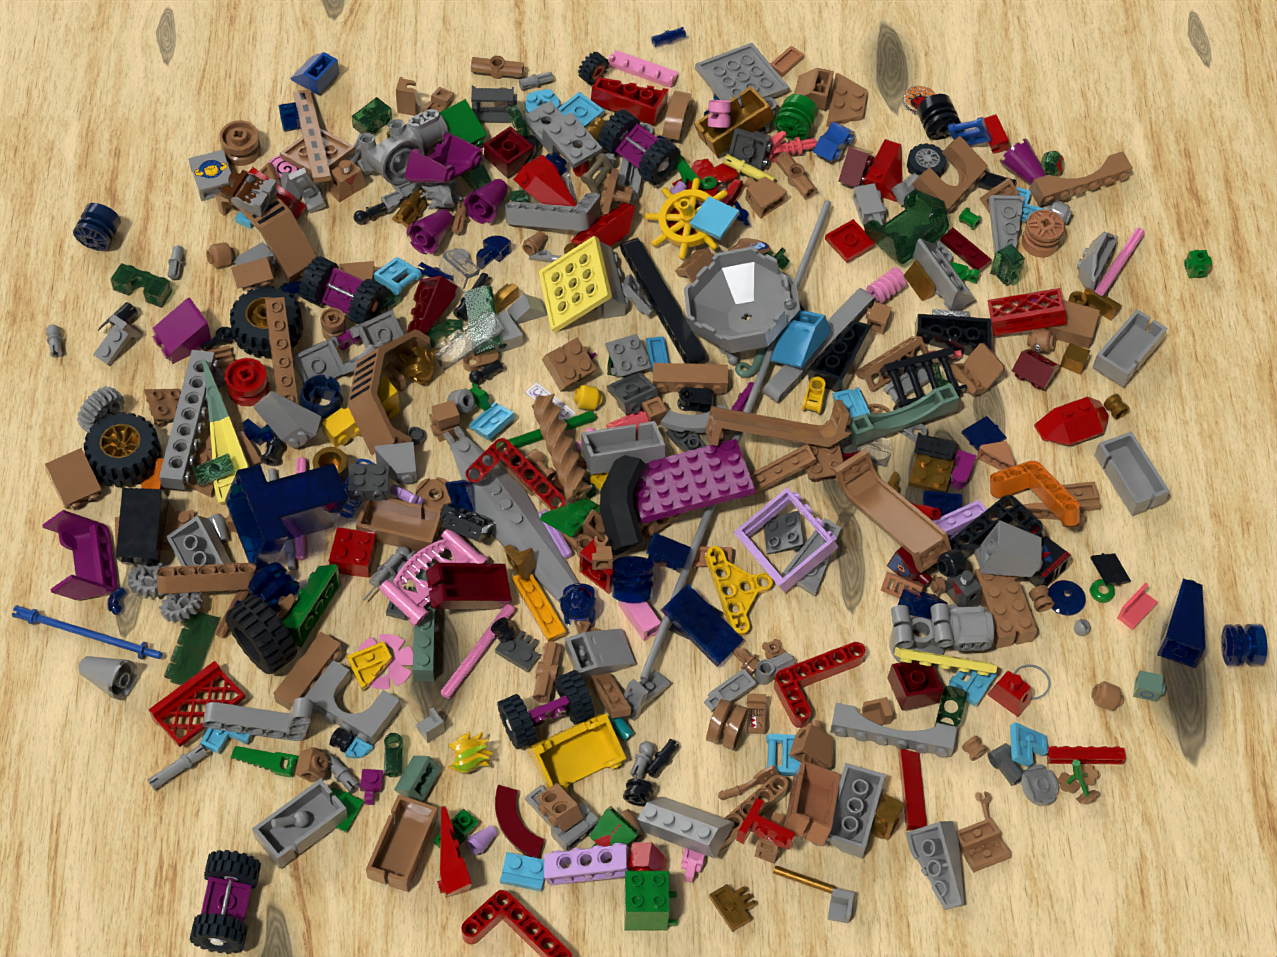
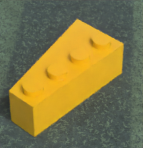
M384 376L380 379L382 383L378 385L377 394L389 419L395 417L400 412L398 391L388 378ZM348 407L346 409L340 408L322 421L323 432L334 447L345 445L354 437L361 436Z

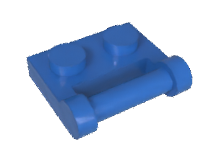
M983 117L977 118L974 121L948 124V130L953 140L961 136L969 146L991 141L992 135L985 125Z

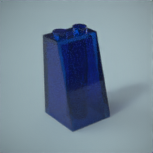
M1183 578L1173 599L1157 656L1196 668L1206 647L1203 585L1194 580Z

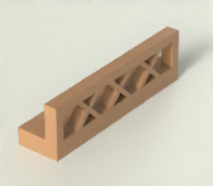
M911 336L859 368L855 373L858 378H865L870 391H875L891 380L888 376H885L886 378L882 377L879 372L884 364L899 361L902 356L914 357L915 348L918 346L922 354H926L928 351L921 336ZM875 373L879 374L878 383L873 384L870 376Z

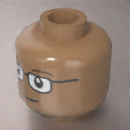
M1034 329L1032 334L1027 337V345L1034 352L1049 353L1051 349H1054L1055 335H1052L1050 330Z

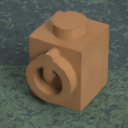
M315 747L301 751L295 775L309 782L323 779L328 768L329 756Z

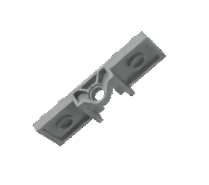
M393 310L382 313L349 329L352 338L360 335L365 348L388 337L393 341L403 336ZM333 336L292 355V360L304 384L309 378L323 374L326 378L330 376L336 378L354 371L358 356L342 363L335 348L339 343L336 337Z

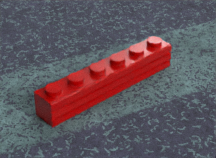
M1050 746L1046 754L1047 764H1072L1074 760H1079L1081 764L1123 765L1126 760L1125 748L1119 746Z

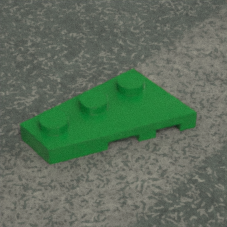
M586 498L542 513L540 520L573 538L583 529L582 524L592 509L600 514V506Z

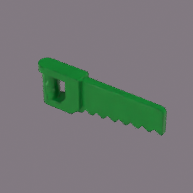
M235 746L231 759L236 758L237 761L242 760L243 763L247 762L248 764H253V766L258 765L259 768L264 767L265 770L270 769V772H273L275 775L291 778L299 756ZM283 760H288L286 770L281 769Z

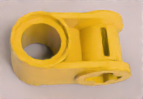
M813 377L810 379L801 410H812L820 414L826 385L823 378Z

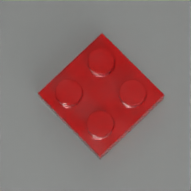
M854 219L825 235V240L846 263L875 247V241Z

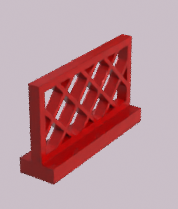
M1060 288L987 300L993 336L1067 324ZM1058 295L1054 299L1048 298L1049 296ZM1031 299H1038L1035 303L1030 301ZM1013 302H1020L1017 306L1012 304ZM1043 302L1049 303L1045 307L1040 305ZM994 305H1002L999 309L992 307ZM1024 305L1030 306L1027 310L1022 308ZM1006 308L1012 309L1009 313L1004 311Z
M214 661L148 710L152 720L157 725L159 724L171 739L181 747L206 728L203 722L199 725L192 724L194 717H204L205 713L195 712L196 704L217 702L237 705L246 696ZM220 678L225 681L224 687H213L214 683ZM201 692H208L207 699H197V696ZM212 692H223L222 700L211 699ZM227 692H235L238 695L233 700H225ZM185 704H192L191 712H180ZM169 716H175L174 724H165L163 720ZM179 716L190 717L189 723L178 724ZM177 729H187V734L179 739L176 736Z

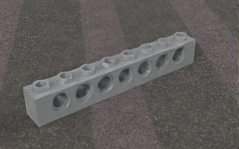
M191 351L159 476L163 488L185 490L186 484L190 482V468L195 463L194 452L199 447L198 436L203 431L202 420L207 415L206 404L208 401L203 360L207 361L215 380L214 371L218 370L219 362L216 360L214 352Z

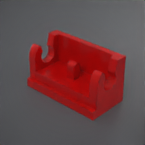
M997 114L984 118L985 125L992 135L991 141L988 142L990 149H993L991 150L992 153L1008 151L1009 140Z

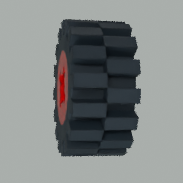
M599 52L590 53L589 57L586 56V60L582 61V65L579 66L578 76L590 85H593L598 77L603 78L604 73H607L606 69H609V60Z

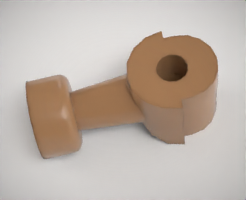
M534 449L524 456L549 482L557 475L553 468L546 467L544 464L545 458L539 450Z

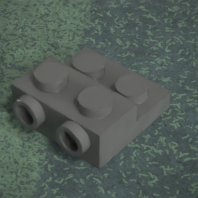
M736 128L729 155L741 161L743 159L745 163L762 170L763 167H767L769 158L766 155L773 146V142L770 141L771 136L757 131L752 133Z
M640 371L607 385L608 392L617 400L618 407L626 415L638 413L642 408L643 402L658 397L657 388Z
M350 464L349 500H388L389 464Z

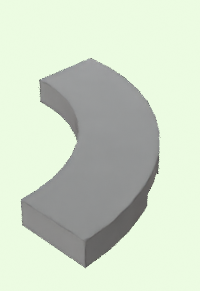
M720 404L717 406L719 408L729 409ZM669 410L661 420L660 426L679 432L687 430L703 433L706 429L710 411L699 415H685Z

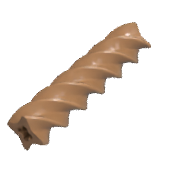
M555 394L547 396L537 395L531 407L534 409L535 418L540 425L541 434L546 440V447L552 456V463L558 472V478L564 488L567 501L586 499V494L592 487L583 481L585 470L577 465L579 454L571 450L573 438L565 434L567 423L558 418L561 407L553 403Z

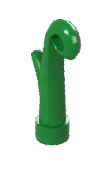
M681 155L680 159H678L679 163L675 168L679 171L684 184L687 183V178L693 183V179L699 177ZM707 176L703 180L700 179L699 187L711 190L716 187L717 180L712 176Z

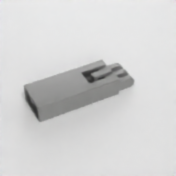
M622 158L618 184L623 186L626 184L627 187L632 185L633 191L630 204L634 205L635 200H638L642 176L639 175V171L635 166Z

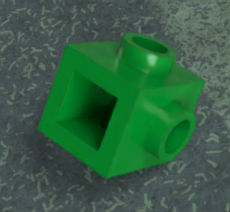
M1207 250L1189 251L1187 258L1184 260V267L1188 278L1206 277L1209 268L1212 266V259L1208 256Z

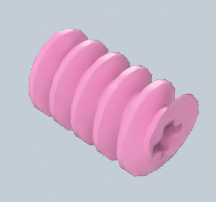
M893 267L892 270H889L871 283V285H868L866 291L876 297V301L884 303L885 299L888 300L906 286L904 274L898 267Z

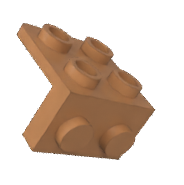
M980 343L964 363H954L951 369L955 379L963 385H967L966 391L972 395L985 394L1005 370V365L984 343Z

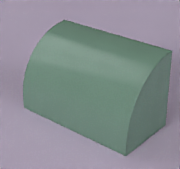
M413 755L394 790L402 796L423 802L442 768L430 756Z

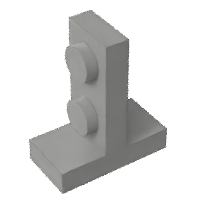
M305 167L288 174L290 181L304 198L310 214L326 207L320 184L313 182V178Z
M114 314L109 320L115 325L93 354L108 366L112 364L131 336L138 340L142 335Z
M654 670L650 673L648 681L641 680L638 683L633 679L628 683L624 697L631 707V715L629 717L633 721L639 717L643 706L669 687L670 682L658 671Z

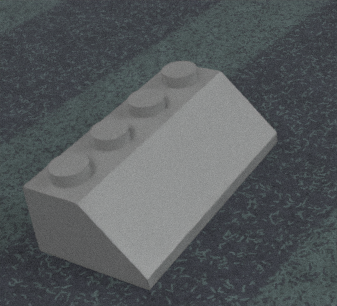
M921 238L918 239L913 254L914 259L919 261L936 285L935 292L940 297H943L945 300L944 305L949 310L961 311L975 297L938 246Z
M600 242L612 294L611 299L600 305L603 319L625 316L628 300L627 297H623V283L619 281L621 273L620 269L616 268L617 256L613 254L610 246Z
M845 763L838 788L832 829L826 839L841 852L863 858L886 774Z
M663 796L647 802L637 818L644 833L714 859L734 826L732 821Z

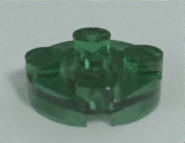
M514 104L507 107L506 110L509 116L512 117L510 118L512 126L516 128V131L522 137L530 136L518 106Z

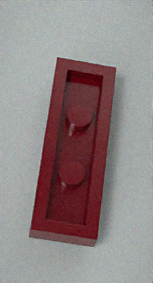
M954 227L940 237V241L973 269L981 272L991 264L992 259Z

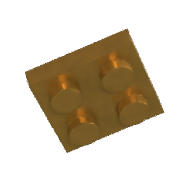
M917 453L908 486L945 495L954 460Z

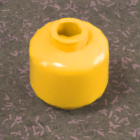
M581 385L579 389L576 388L574 403L580 409L594 411L602 403V394H600L597 387Z

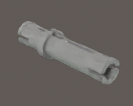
M199 744L187 754L183 753L180 755V759L147 780L155 791L185 769H191L194 763L208 754L203 749V746Z

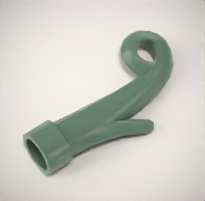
M768 347L757 349L751 366L745 362L738 363L735 366L737 375L743 378L754 375L760 368Z

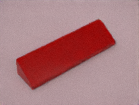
M900 749L898 756L906 831H911L927 826L920 757L918 752Z

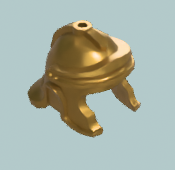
M413 347L412 350L415 356L408 357L402 352L397 353L396 355L404 364L405 371L402 373L405 378H410L420 385H426L430 382L435 369L434 355L439 352L438 348L427 351V348Z

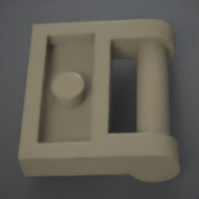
M599 153L595 163L581 177V181L588 186L591 193H598L600 195V200L603 190H607L604 189L607 173L611 174L612 168H614L604 153ZM603 165L602 170L593 180V175L597 172L600 166Z

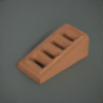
M886 572L881 591L917 605L924 584ZM890 579H894L892 588H888ZM901 582L899 591H896L897 583ZM905 584L909 586L906 594L902 593ZM912 587L916 589L914 596H910Z

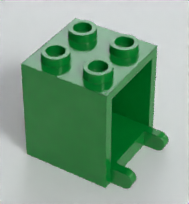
M625 871L624 931H667V927L678 926V920L669 919V898H676L677 892L669 891L668 871Z

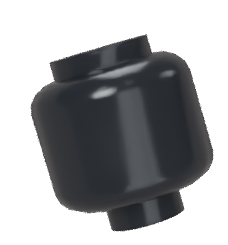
M957 549L940 554L937 560L938 571L946 577H953L962 573L967 565L966 557Z

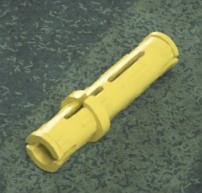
M729 154L725 158L732 162L727 160L723 162V164L736 169V172H742L756 180L767 177L773 181L775 176L745 163V160L742 159L741 161Z

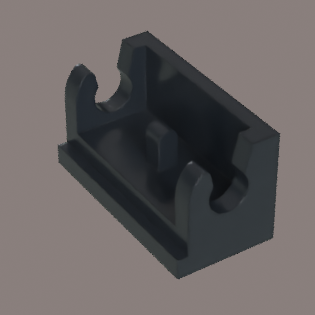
M918 432L914 453L952 460L955 440L950 441L931 437Z

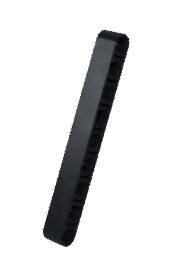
M639 238L620 243L622 255L635 278L642 286L647 299L653 305L655 313L685 364H699L706 361L705 353L693 331H691L689 324Z

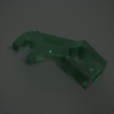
M446 319L443 323L428 330L425 335L430 337L431 348H435L438 340L443 336L446 339L464 338V321Z

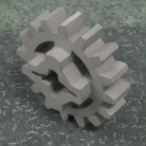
M138 563L137 569L132 568V574H128V584L132 593L137 592V597L143 594L145 599L149 595L156 598L157 593L163 595V593L157 590L156 575L157 570L163 567V563H153L151 566Z
M200 592L167 594V599L161 601L163 605L159 606L161 610L160 613L167 622L172 621L176 623L177 620L183 622L186 618L190 619L191 614H196V609L201 608L200 604L203 603L202 595Z

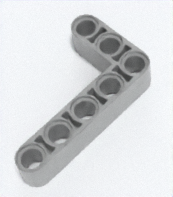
M598 193L585 194L576 207L525 202H508L505 204L506 223L510 225L583 231L589 229L601 213L600 195Z
M296 698L290 713L210 702L205 706L203 725L210 729L301 741L304 739L311 722L313 701L308 698Z

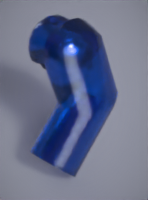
M121 586L107 600V608L114 615L121 612L122 607L119 605V601L127 594Z

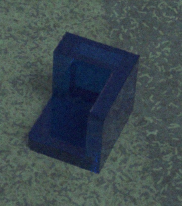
M296 102L278 105L283 131L301 129Z

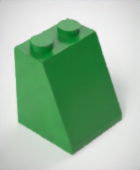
M466 99L439 112L447 125L449 133L477 147L484 143L487 134Z

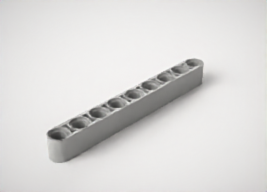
M859 288L828 320L831 333L804 366L800 368L785 364L768 381L763 389V393L775 402L780 403L808 374V369L818 362V358L829 350L831 344L837 342L848 326L854 320L859 321L867 313L868 308L874 305L876 297Z

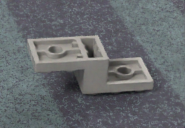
M551 101L522 116L523 123L550 155L554 156L560 152L572 168L579 166L602 152V147L574 114L570 112L563 116ZM548 120L551 123L547 125L543 124L542 121ZM580 144L582 147L574 148L573 145Z

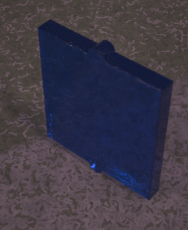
M988 416L961 432L969 441V445H972L977 451H979L981 445L1002 442L1007 438L999 429V426L995 425Z

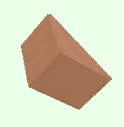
M1007 441L985 444L979 448L977 459L1000 471L1013 467L1015 464Z

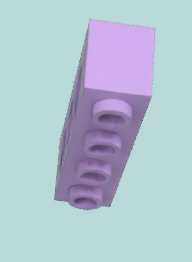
M615 843L607 847L597 845L591 849L574 848L572 851L567 852L553 851L550 854H544V879L550 886L625 877V871H632L629 868L631 850L626 844ZM608 858H612V860L609 863L605 864ZM592 860L588 866H585L587 861ZM571 863L568 868H565L566 864Z

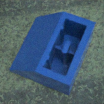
M325 52L311 56L291 77V80L319 95L339 74L338 59Z

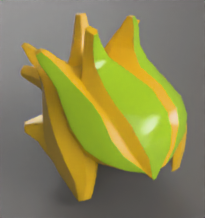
M470 732L457 737L456 742L449 744V748L456 752L455 761L448 768L465 774L480 766L489 767L490 765L487 760L490 757L486 755H493V752L485 749L487 744H484L489 738L481 739L483 732L474 737H470Z

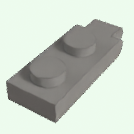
M742 669L712 690L704 704L713 712L721 698L733 703L755 688L757 683L745 669Z

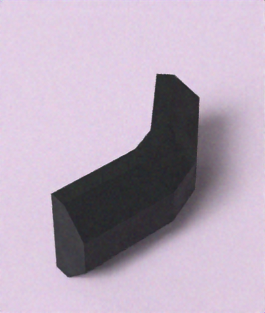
M627 455L614 461L600 490V514L609 546L612 549V556L619 555L643 543L633 506V490L646 463L640 458Z

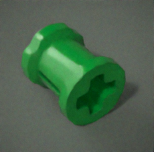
M966 207L961 212L959 221L965 222L970 226V229L975 230L981 223L982 217L975 215L970 211V208Z

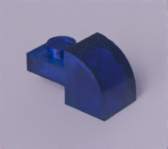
M498 235L485 238L483 240V249H480L476 254L477 267L483 269L494 259L500 263L512 252L511 240Z

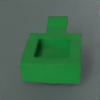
M955 262L950 263L963 282L966 280L977 284L979 270H968L966 265Z
M473 383V388L469 389V391L474 395L475 405L486 411L490 408L489 395L485 390L479 389L477 384Z

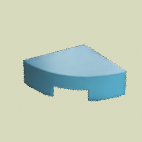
M355 737L345 752V757L352 759L365 757L373 751L374 747Z

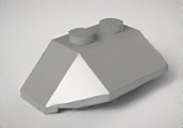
M1104 231L1091 242L1089 248H1085L1083 259H1080L1077 265L1079 270L1078 278L1085 288L1088 287L1093 291L1097 288L1116 250L1118 236Z

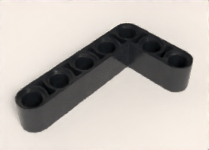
M1005 495L951 538L949 542L951 549H957L965 557H968L980 547L999 520L1041 537V542L1045 538L1042 522L1014 496Z

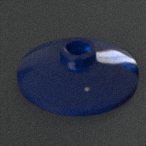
M1057 581L1048 589V595L1054 602V606L1051 609L1058 614L1065 616L1075 615L1085 606L1086 596L1084 591L1072 581Z

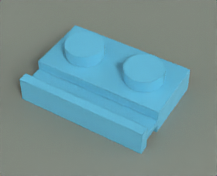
M856 387L854 390L847 389L833 393L832 398L834 402L835 399L842 400L851 418L865 413L870 414L859 387Z
M494 402L489 409L473 420L469 427L470 430L476 431L478 435L490 440L515 418L514 412Z
M507 852L500 884L541 892L544 882V859Z

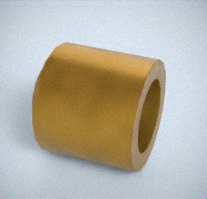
M326 447L314 455L312 463L316 484L320 489L327 492L339 491L349 476L346 454L339 448Z

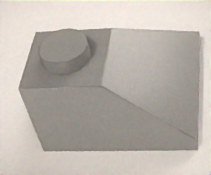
M413 442L375 446L377 464H389V478L398 484L417 482Z

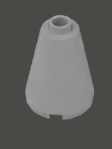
M87 656L80 661L78 666L80 675L117 700L123 699L121 698L123 695L128 696L137 680V674H134V668L137 669V666L130 660Z

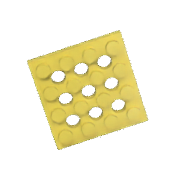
M596 236L591 237L539 271L551 330L554 332L561 330L612 298L599 238Z

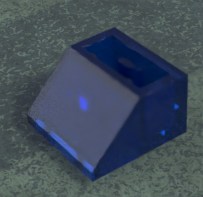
M654 532L645 555L649 556L647 560L659 564L660 561L667 564L666 568L677 571L678 569H683L691 547Z

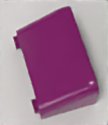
M446 132L442 136L444 138L443 143L436 144L434 153L424 156L421 154L422 151L416 148L411 150L405 172V180L411 183H447L479 166L482 162L481 155L483 149Z

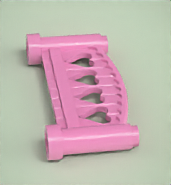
M446 529L441 535L442 540L434 542L418 551L403 565L393 582L386 580L379 587L381 593L410 618L409 622L414 627L428 614L424 607L430 602L429 591L432 590V588H428L427 581L417 579L414 574H419L420 569L426 571L429 568L427 563H431L432 559L442 563H487L489 560L484 554H479L456 532ZM444 549H449L454 561L441 558L439 553H443ZM407 580H412L417 593L405 590L402 585L407 584Z

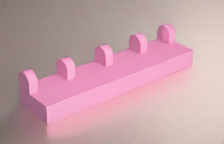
M617 50L609 57V67L672 88L678 77L677 71Z

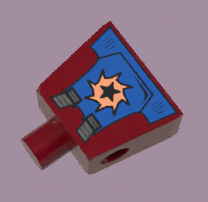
M902 546L894 553L886 565L897 575L913 581L918 580L924 584V587L933 579L926 571L920 573L916 569L912 555Z

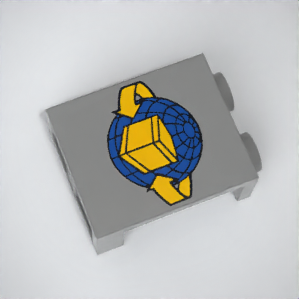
M223 150L188 158L201 201L215 198L214 195L220 192L223 185H232L228 182L231 171Z

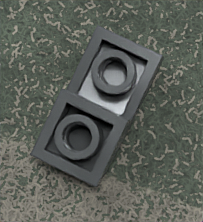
M671 429L666 432L671 441L683 452L706 447L695 432L691 433L687 430L679 432Z

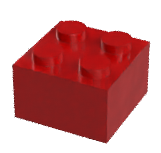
M337 527L329 557V565H337L339 574L369 578L377 548L376 533Z

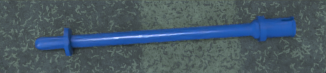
M19 605L13 608V611H16V613H12V617L28 621V624L31 625L37 622L130 650L138 653L139 659H143L145 655L156 659H161L163 656L162 652L148 648V642L145 641L141 645H137L40 615L37 609L30 610Z

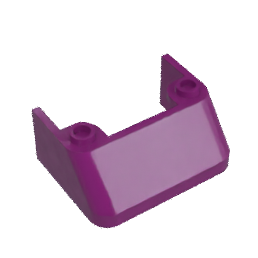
M62 510L42 524L44 529L58 533L60 544L66 549L73 551L76 576L72 574L51 588V593L73 600H81L107 595L117 589L118 584L111 535L106 525L66 510Z

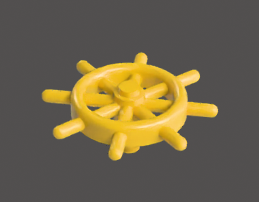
M699 178L693 179L691 189L672 194L667 187L662 188V193L667 200L662 205L660 212L646 213L644 215L646 220H659L662 231L661 235L652 240L651 245L656 247L667 239L674 245L680 246V259H685L688 247L698 246L704 242L712 250L718 248V245L711 238L712 236L695 228L694 230L697 234L690 236L691 229H693L690 226V221L700 209L698 207L695 210L696 201L704 203L708 196H710L708 193L699 190ZM722 190L712 198L720 201L727 196V191ZM674 208L680 212V214L670 213ZM667 221H679L671 228L667 225ZM684 227L682 236L675 234L677 231Z

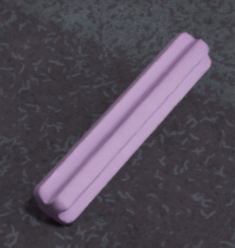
M544 509L539 512V517H541L542 513L548 512V510ZM543 522L564 559L571 557L573 552L560 531Z

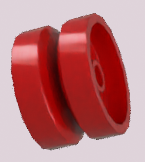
M242 358L235 360L226 369L225 381L228 394L235 404L251 407L269 393L267 372L260 361L253 358Z

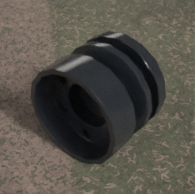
M946 94L931 95L925 98L917 107L916 112L923 124L927 137L932 140H941L951 136L948 124L961 123L950 97Z

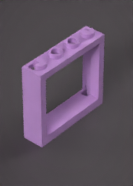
M788 487L734 531V534L784 593L839 548L835 543L837 538L830 530L826 532L823 529L825 524L819 517L815 519L812 516L813 510L807 504L803 506L800 502L802 500L800 495L796 491L792 493ZM792 502L826 543L782 578L749 537Z

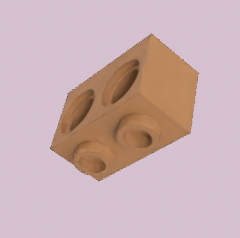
M558 783L536 796L540 804L537 806L540 813L544 817L547 815L551 825L554 828L557 826L562 832L584 819L578 804Z

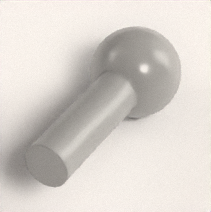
M297 811L293 816L272 819L271 825L274 828L294 824L296 827L301 828L308 824L309 816L305 811Z

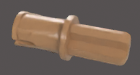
M461 202L457 204L456 213L453 215L452 232L456 234L462 232L464 223L467 221L466 214L468 209L467 206L464 207V202H462V207Z

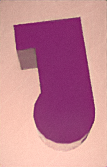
M958 449L954 465L958 467L953 470L950 484L953 488L963 489L966 486L975 463L976 455Z

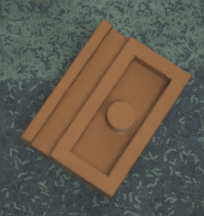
M1095 481L1062 485L1079 502L1080 511L1100 509L1101 503L1099 502Z

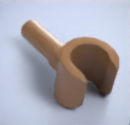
M984 791L985 798L982 800L980 792H976L975 798L983 807L985 820L989 819L988 802L991 796L988 792Z

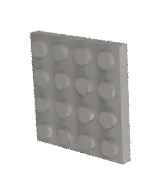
M753 43L695 64V70L720 100L729 101L736 96L741 109L743 107L739 94L750 86L763 98H774L789 91V86Z

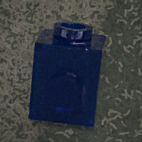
M249 418L243 422V432L249 440L252 439L259 446L271 440L274 432L268 424L261 429Z

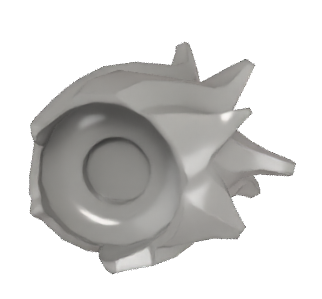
M456 179L447 183H426L427 185L422 186L427 191L422 193V196L433 200L428 209L431 208L432 210L435 207L452 208L456 205L455 203L462 200L461 196L454 194L457 183H455L457 182Z

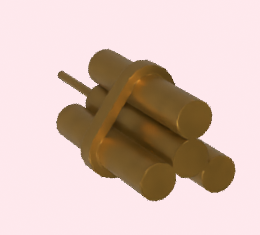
M423 189L421 193L415 190L400 205V209L392 218L393 221L403 223L408 228L416 218H419L421 211L427 205V202L420 197L425 190Z

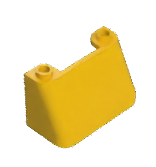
M606 713L595 715L593 718L569 727L526 748L547 788L549 789L558 783L565 792H567L566 787L569 784L609 766L611 769L617 768L622 765L621 761L626 759Z

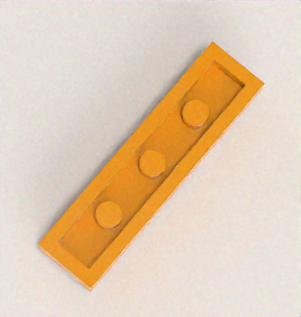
M530 573L524 581L518 575L513 576V584L547 642L566 635V630L533 574Z

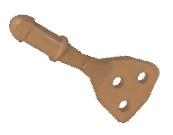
M771 765L758 772L749 782L739 786L736 785L724 791L721 790L718 798L726 800V798L740 795L757 784L766 783L771 777L779 775V772L775 765Z

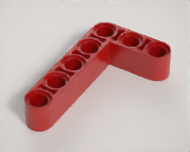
M506 438L497 439L465 471V479L469 483L475 484L501 460L549 510L557 509L551 505L553 497L560 499V507L565 506L563 495ZM497 443H504L507 448L506 451L499 452L496 448ZM484 456H490L493 459L491 466L484 465L482 461ZM512 456H517L520 459L519 466L511 465L510 458ZM472 469L477 470L479 478L471 479L469 471ZM525 470L533 472L534 477L532 480L525 479ZM541 483L547 487L545 494H541L537 490L538 485Z
M849 643L781 669L776 673L774 690L791 723L795 727L803 728L807 726L811 714V709L800 688L861 665L866 651L862 643ZM817 666H820V667H822L823 669L820 670V669H817L816 667H817ZM798 673H803L806 676H799ZM780 680H785L788 683L783 684L780 682ZM788 697H794L796 700H790ZM797 714H803L805 717H798Z
M506 890L495 892L463 922L461 927L464 942L472 945L478 943L503 920L540 957H572L570 950ZM500 900H506L508 902L506 905L503 906L497 904ZM485 914H489L492 916V918L489 920L482 919V916ZM519 914L522 916V919L514 920L512 917ZM468 929H475L477 931L472 935L466 933ZM529 929H536L538 931L534 935L527 933ZM550 943L553 947L551 949H544L542 945Z

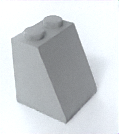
M999 520L980 545L979 572L983 574L1032 577L1036 571L1041 569L1043 564L1041 560V553L1043 551L1041 537Z

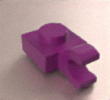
M362 769L360 791H365V805H373L375 792H381L383 770Z

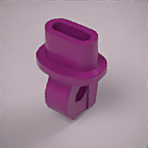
M346 329L345 333L337 338L338 347L341 350H345L352 343L358 345L361 337L359 335L352 338L349 329Z

